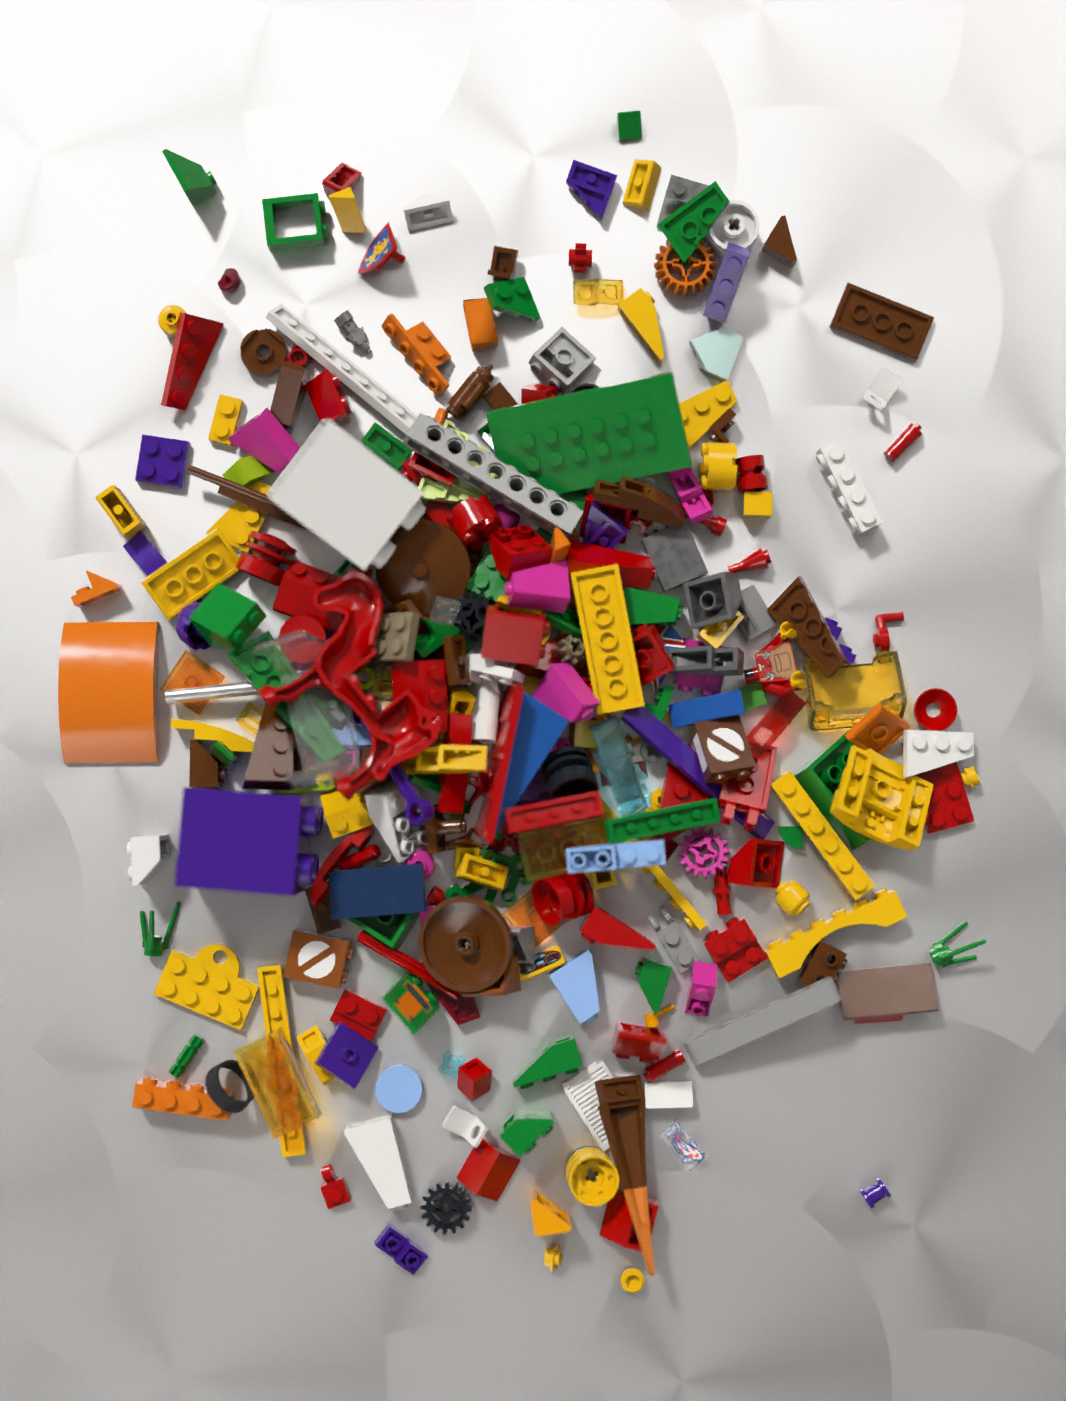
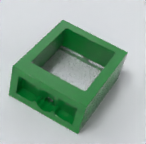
M318 193L262 199L266 241L270 252L325 245V238L329 237L327 223H323L322 215L326 214L325 201L320 200Z

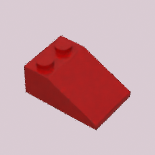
M595 904L592 911L586 915L579 926V930L582 932L581 937L591 944H594L596 941L603 945L654 950L656 947L653 941Z
M616 1021L611 1051L616 1053L615 1057L629 1059L630 1056L639 1057L640 1062L652 1064L653 1060H660L667 1043V1038L662 1029Z

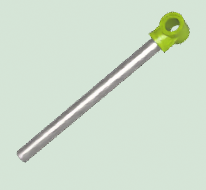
M371 664L362 670L369 673V681L364 682L360 680L358 674L355 676L362 684L363 690L370 688L377 678L376 668ZM247 681L165 690V700L167 704L257 695L258 692ZM317 686V687H313V688H311V689H314V688H324V687H322V686Z

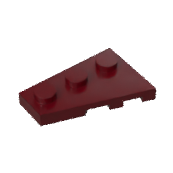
M426 982L427 986L440 1000L457 1025L481 1017L474 997H463L460 994L458 999H454Z

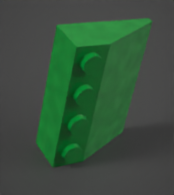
M846 731L799 770L794 777L851 850H854L869 842L871 838L849 828L830 812L835 791L839 789L843 770L847 765L851 746L855 745L846 738L845 734L848 732Z

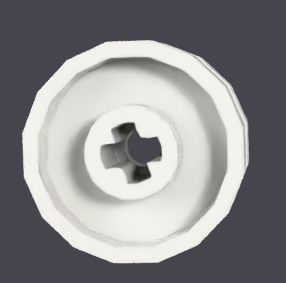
M729 200V204L706 235L707 245H710L712 247L711 251L720 258L724 257L729 242L750 250L755 244L760 228L759 218L753 207L744 201Z

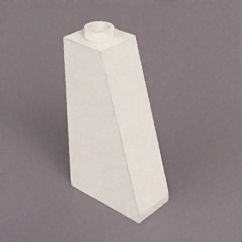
M392 1115L346 1126L344 1129L345 1136L387 1208L394 1207L395 1210L407 1208L408 1204L412 1202L413 1196Z

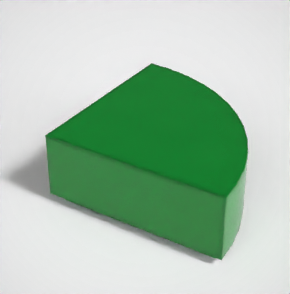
M778 826L779 835L786 844L796 849H803V833L800 826Z

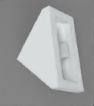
M423 192L403 208L408 231L453 221L450 201L446 197Z

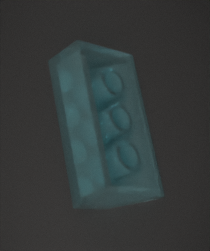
M616 716L589 725L621 816L643 812L648 807L645 798L649 797L645 784H640L639 777H642V773L638 763L633 764L631 757H634L635 753L631 743L627 744L624 737L628 736L624 723H619Z

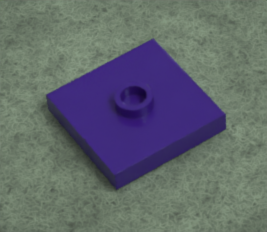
M338 1022L315 1064L351 1089H355L377 1052L378 1047L344 1023Z

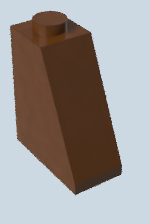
M283 360L270 411L285 430L287 428L294 430L307 392L305 384L311 380V377L305 367Z

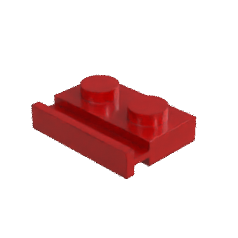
M345 988L330 1021L336 1024L342 1022L364 1038L372 1041L387 1008Z

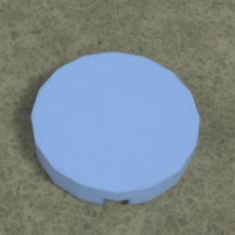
M401 1064L385 1069L378 1077L375 1087L376 1098L381 1106L394 1113L408 1112L414 1108L421 1099L423 1090L419 1075L409 1066Z

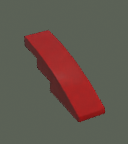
M448 713V732L444 733L442 745H471L472 715ZM469 772L440 774L438 784L441 786V792L437 807L439 812L463 813Z

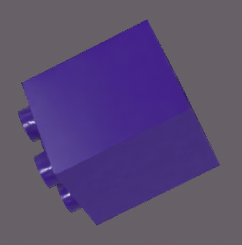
M204 787L184 788L175 886L294 896L305 891V886H311V883H314L319 871V855L308 854L310 837L321 835L323 807L312 806L313 796Z

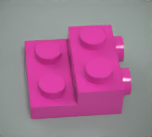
M683 638L686 647L706 646L701 641ZM675 674L673 684L678 685L677 689L691 692L692 688L701 690V695L710 696L715 695V693H721L724 676Z

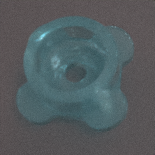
M446 1051L442 1055L443 1062L439 1066V1072L451 1075L453 1078H458V1068L465 1063V1058L462 1055L455 1056L451 1052Z

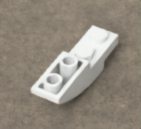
M467 654L470 683L463 685L470 686L471 682L481 684L482 679L493 681V678H497L500 683L510 686L513 685V682L523 684L525 675L514 669L506 668L507 661L481 658V654Z

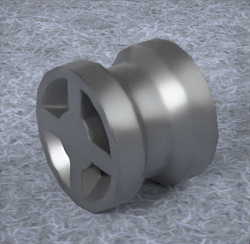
M646 741L640 747V755L646 762L654 763L663 757Z

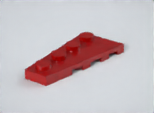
M180 312L161 405L186 411L224 323Z

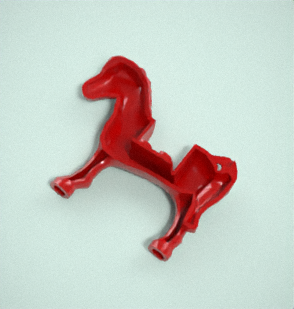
M350 568L338 578L337 582L320 587L314 592L313 604L321 611L338 612L345 615L338 632L322 647L313 666L298 679L281 687L265 685L257 690L266 704L273 709L280 702L294 703L309 689L322 686L348 704L360 716L371 739L369 757L355 774L350 777L338 778L333 783L347 801L352 799L357 791L367 787L373 778L382 781L392 766L416 756L429 747L437 739L441 728V718L438 714L422 707L409 690H406L378 713V703L369 693L366 696L364 695L362 684L355 677L377 655L374 646L384 612L383 594L371 578V569L363 571ZM424 716L427 721L425 724L421 725Z

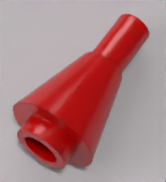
M759 547L742 559L741 562L727 567L729 572L738 573L743 570L769 569L768 564L772 562L767 549L762 550Z

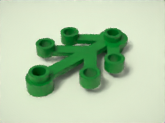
M485 848L481 853L482 859L509 867L507 877L510 876L507 888L501 892V899L505 904H512L516 899L514 892L520 877L526 876L531 870V861L524 854H515L509 857L495 852L492 848ZM487 852L493 853V857L490 859H486L484 856ZM518 863H523L524 867L522 869H517L516 865ZM473 883L462 887L458 884H452L446 889V899L451 898L453 893L467 896L484 887ZM488 888L483 900L494 906L493 901L497 891ZM507 893L512 894V898L509 900L504 899Z

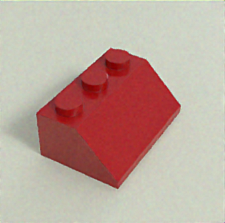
M293 559L282 577L274 601L273 611L289 617L298 615L312 616L321 622L324 630L336 634L345 615L338 612L321 611L314 606L313 596L318 588L337 582L339 576Z
M415 659L412 661L391 662L392 702L406 690H409L422 707L435 712L441 718L439 733L448 732L446 660ZM424 716L421 725L425 724L427 721Z

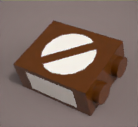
M739 715L694 723L690 736L705 784L712 782L714 784H721L730 779L744 780L752 774L756 764Z

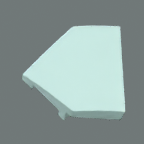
M720 328L692 339L689 343L691 348H694L699 362V369H704V372L726 381L729 379L744 337L728 329Z

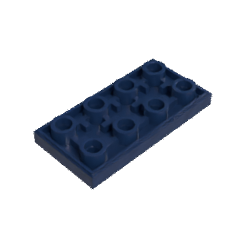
M423 863L329 872L332 920L427 912Z

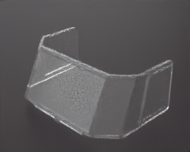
M301 630L259 643L254 649L255 652L271 658L280 676L282 686L298 679L313 666L318 653L326 641ZM322 686L309 689L294 703L286 702L302 762V773L287 777V780L292 782V785L303 787L355 773L360 769V750L357 743L359 742V737L352 714L354 710L348 704Z

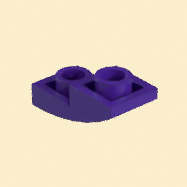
M388 1224L374 1241L376 1247L394 1258L395 1263L413 1275L428 1257L426 1252L391 1224Z

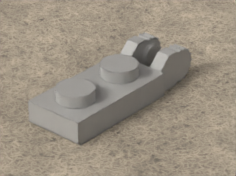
M662 906L659 908L660 913L667 920L668 925L660 928L658 921L652 914L648 915L647 918L656 930L655 934L680 973H683L693 966L694 961L700 962L701 960L677 922L673 921L665 907Z

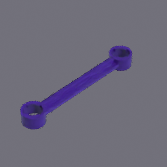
M349 706V719L356 725L361 724L370 739L369 732L362 719ZM399 763L392 766L388 772L407 803L406 817L408 821L414 825L430 822L434 814L432 804L427 799L419 798ZM418 805L421 807V808H420V812H421L420 817H419L418 814H417V806H418Z

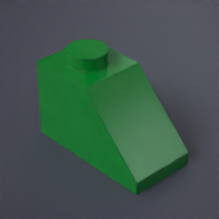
M643 957L642 962L638 961L634 975H637V981L653 1012L658 1013L672 967L671 965Z

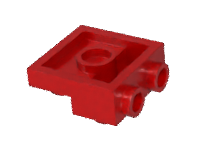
M646 623L634 630L635 634L632 636L641 687L674 670L676 667L664 648L666 643L654 624L649 627Z
M737 916L725 923L726 927L718 932L715 929L705 935L706 940L703 941L704 946L727 983L768 959L743 917L738 919Z

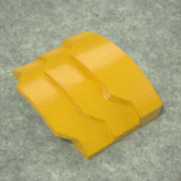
M853 745L850 749L847 765L843 770L839 789L835 791L830 812L843 824L868 838L896 848L912 851L920 846L934 784L915 775L903 778V765L880 755L871 748L863 750Z

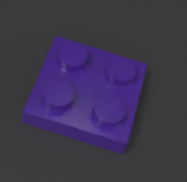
M142 434L135 481L183 489L190 442Z

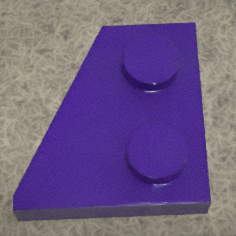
M593 501L589 510L582 542L613 549L628 533L629 529Z

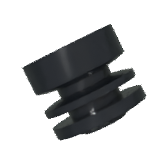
M578 746L558 748L550 752L541 764L550 800L599 791V785L593 772L589 754L583 748Z

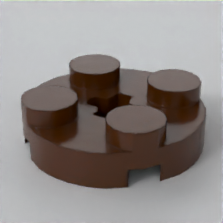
M267 328L252 330L243 338L240 346L241 359L245 367L250 372L264 377L277 373L281 369L283 360L286 361L288 355L285 341L281 335ZM268 347L269 355L267 357H259V348L265 349Z

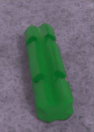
M197 1034L192 1035L188 1041L189 1044L184 1047L175 1060L176 1063L169 1069L171 1075L176 1078L182 1075L185 1070L184 1067L186 1068L197 1053V1049L204 1042L201 1036Z

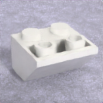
M168 835L130 838V842L127 843L128 857H131L132 866L128 868V877L132 881V886L148 883L169 859Z

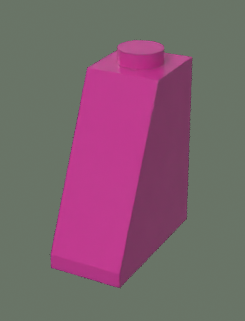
M268 408L246 422L228 438L231 443L277 473L285 469L300 449L299 445Z
M559 561L513 572L510 581L506 582L504 587V596L508 598V606L564 613L570 601L568 562Z
M569 662L552 664L532 694V697L570 722L590 720L595 715V710L600 704Z

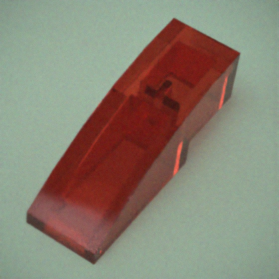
M794 692L784 698L779 697L746 736L750 749L761 757L807 703Z

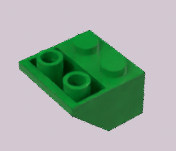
M516 1111L500 1127L499 1137L519 1157L523 1153L528 1155L536 1147V1140L540 1136L546 1137L554 1128L552 1126L554 1123L553 1113L551 1111Z

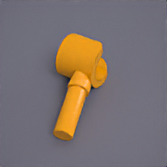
M671 1004L658 1011V1013H647L644 1017L646 1027L659 1026L658 1017H662L674 1010L675 1006Z

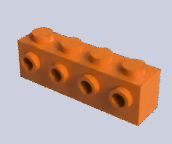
M143 1077V1079L135 1084L133 1108L227 1121L232 1113L220 1109L211 1100L205 1086L202 1084H190L188 1086L181 1085V1082L174 1080L160 1082L157 1078ZM223 1088L229 1096L234 1098L235 1092H230L227 1088Z

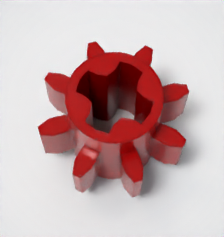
M575 243V249H569L568 267H574V273H585L586 267H592V249H586L587 243Z

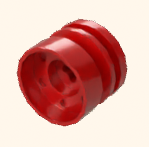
M251 531L249 536L257 540L258 543L256 545L246 541L245 545L254 551L253 555L241 553L235 568L279 587L285 573L284 570L279 568V564L290 565L292 562L283 557V555L286 553L295 556L297 550L289 546L284 540L273 535Z
M567 868L556 874H550L537 879L532 886L533 905L540 919L548 926L554 927L571 919L587 915L594 907L593 888L584 872L568 873Z

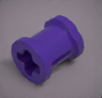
M880 1178L876 1179L877 1182L864 1190L862 1188L860 1190L871 1209L881 1199L891 1197V1194Z

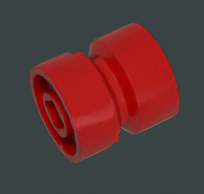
M751 455L735 459L737 474L739 475V478L736 480L738 493L744 494L746 491L759 492L768 489L767 475L762 472L765 470L764 455Z

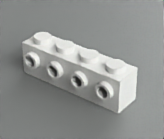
M842 438L819 448L816 452L817 462L822 469L824 468L828 476L826 477L830 488L835 490L838 496L837 502L841 510H845L849 518L847 522L851 530L855 531L858 536L883 523Z

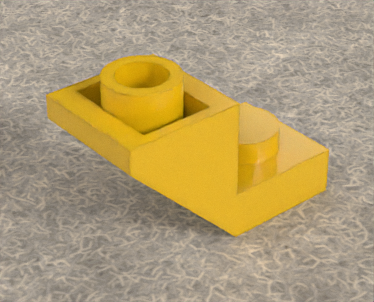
M315 1025L297 1036V1040L308 1062L322 1084L325 1085L335 1079V1077L315 1064L326 1044L321 1029Z

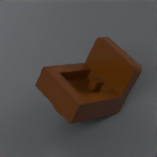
M494 246L491 269L488 270L487 275H492L495 281H506L507 278H514L519 250Z

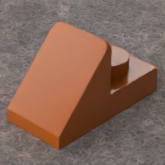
M86 570L92 588L90 589L87 586L77 590V594L71 596L74 606L80 608L119 592L123 588L120 584Z

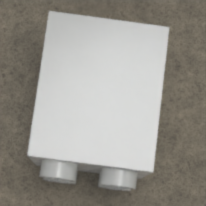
M324 418L266 492L270 500L364 571L370 563L380 569L396 549V545L388 539L397 527L401 525L405 529L410 530L426 509V507L418 502L423 495L420 489L330 419Z

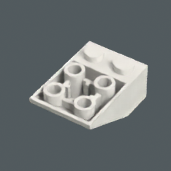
M393 779L365 794L369 817L398 863L408 859L414 851L424 849L423 835L426 834V825H414L408 821L406 817L407 803ZM411 783L420 798L418 785ZM418 805V806H417V814H418V816L420 817V815H421L420 808H421V807Z

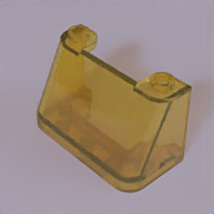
M880 651L872 659V663L842 666L832 677H827L811 658L803 660V674L807 675L804 678V682L807 683L805 688L809 728L812 731L852 728L878 703H881L893 713L903 718L908 700L897 651Z

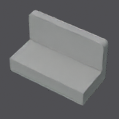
M754 585L741 591L742 598L738 607V611L744 618L737 627L746 643L777 625L775 619L767 611L768 608Z

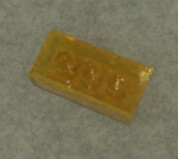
M604 812V815L600 817L515 833L526 881L568 873L566 848L607 843L604 820L611 819L612 814Z
M282 1027L244 1044L234 1051L274 1140L319 1119L322 1113Z

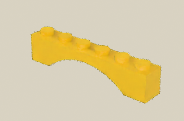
M785 771L771 782L770 789L812 841L851 899L857 900L875 887L791 771Z
M887 888L875 892V897L868 901L866 898L853 903L854 907L847 911L844 908L831 914L832 918L826 921L819 919L811 923V928L805 931L798 929L790 933L789 939L782 942L778 939L767 945L768 949L764 950L775 975L781 978L800 969L811 949L823 937L837 929L856 924H875L887 927L908 917L896 891H888Z

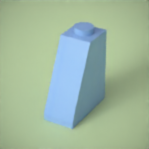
M587 948L549 973L550 978L580 1024L584 1021L586 1024L592 1022L598 1017L596 1013L600 1011L592 953Z

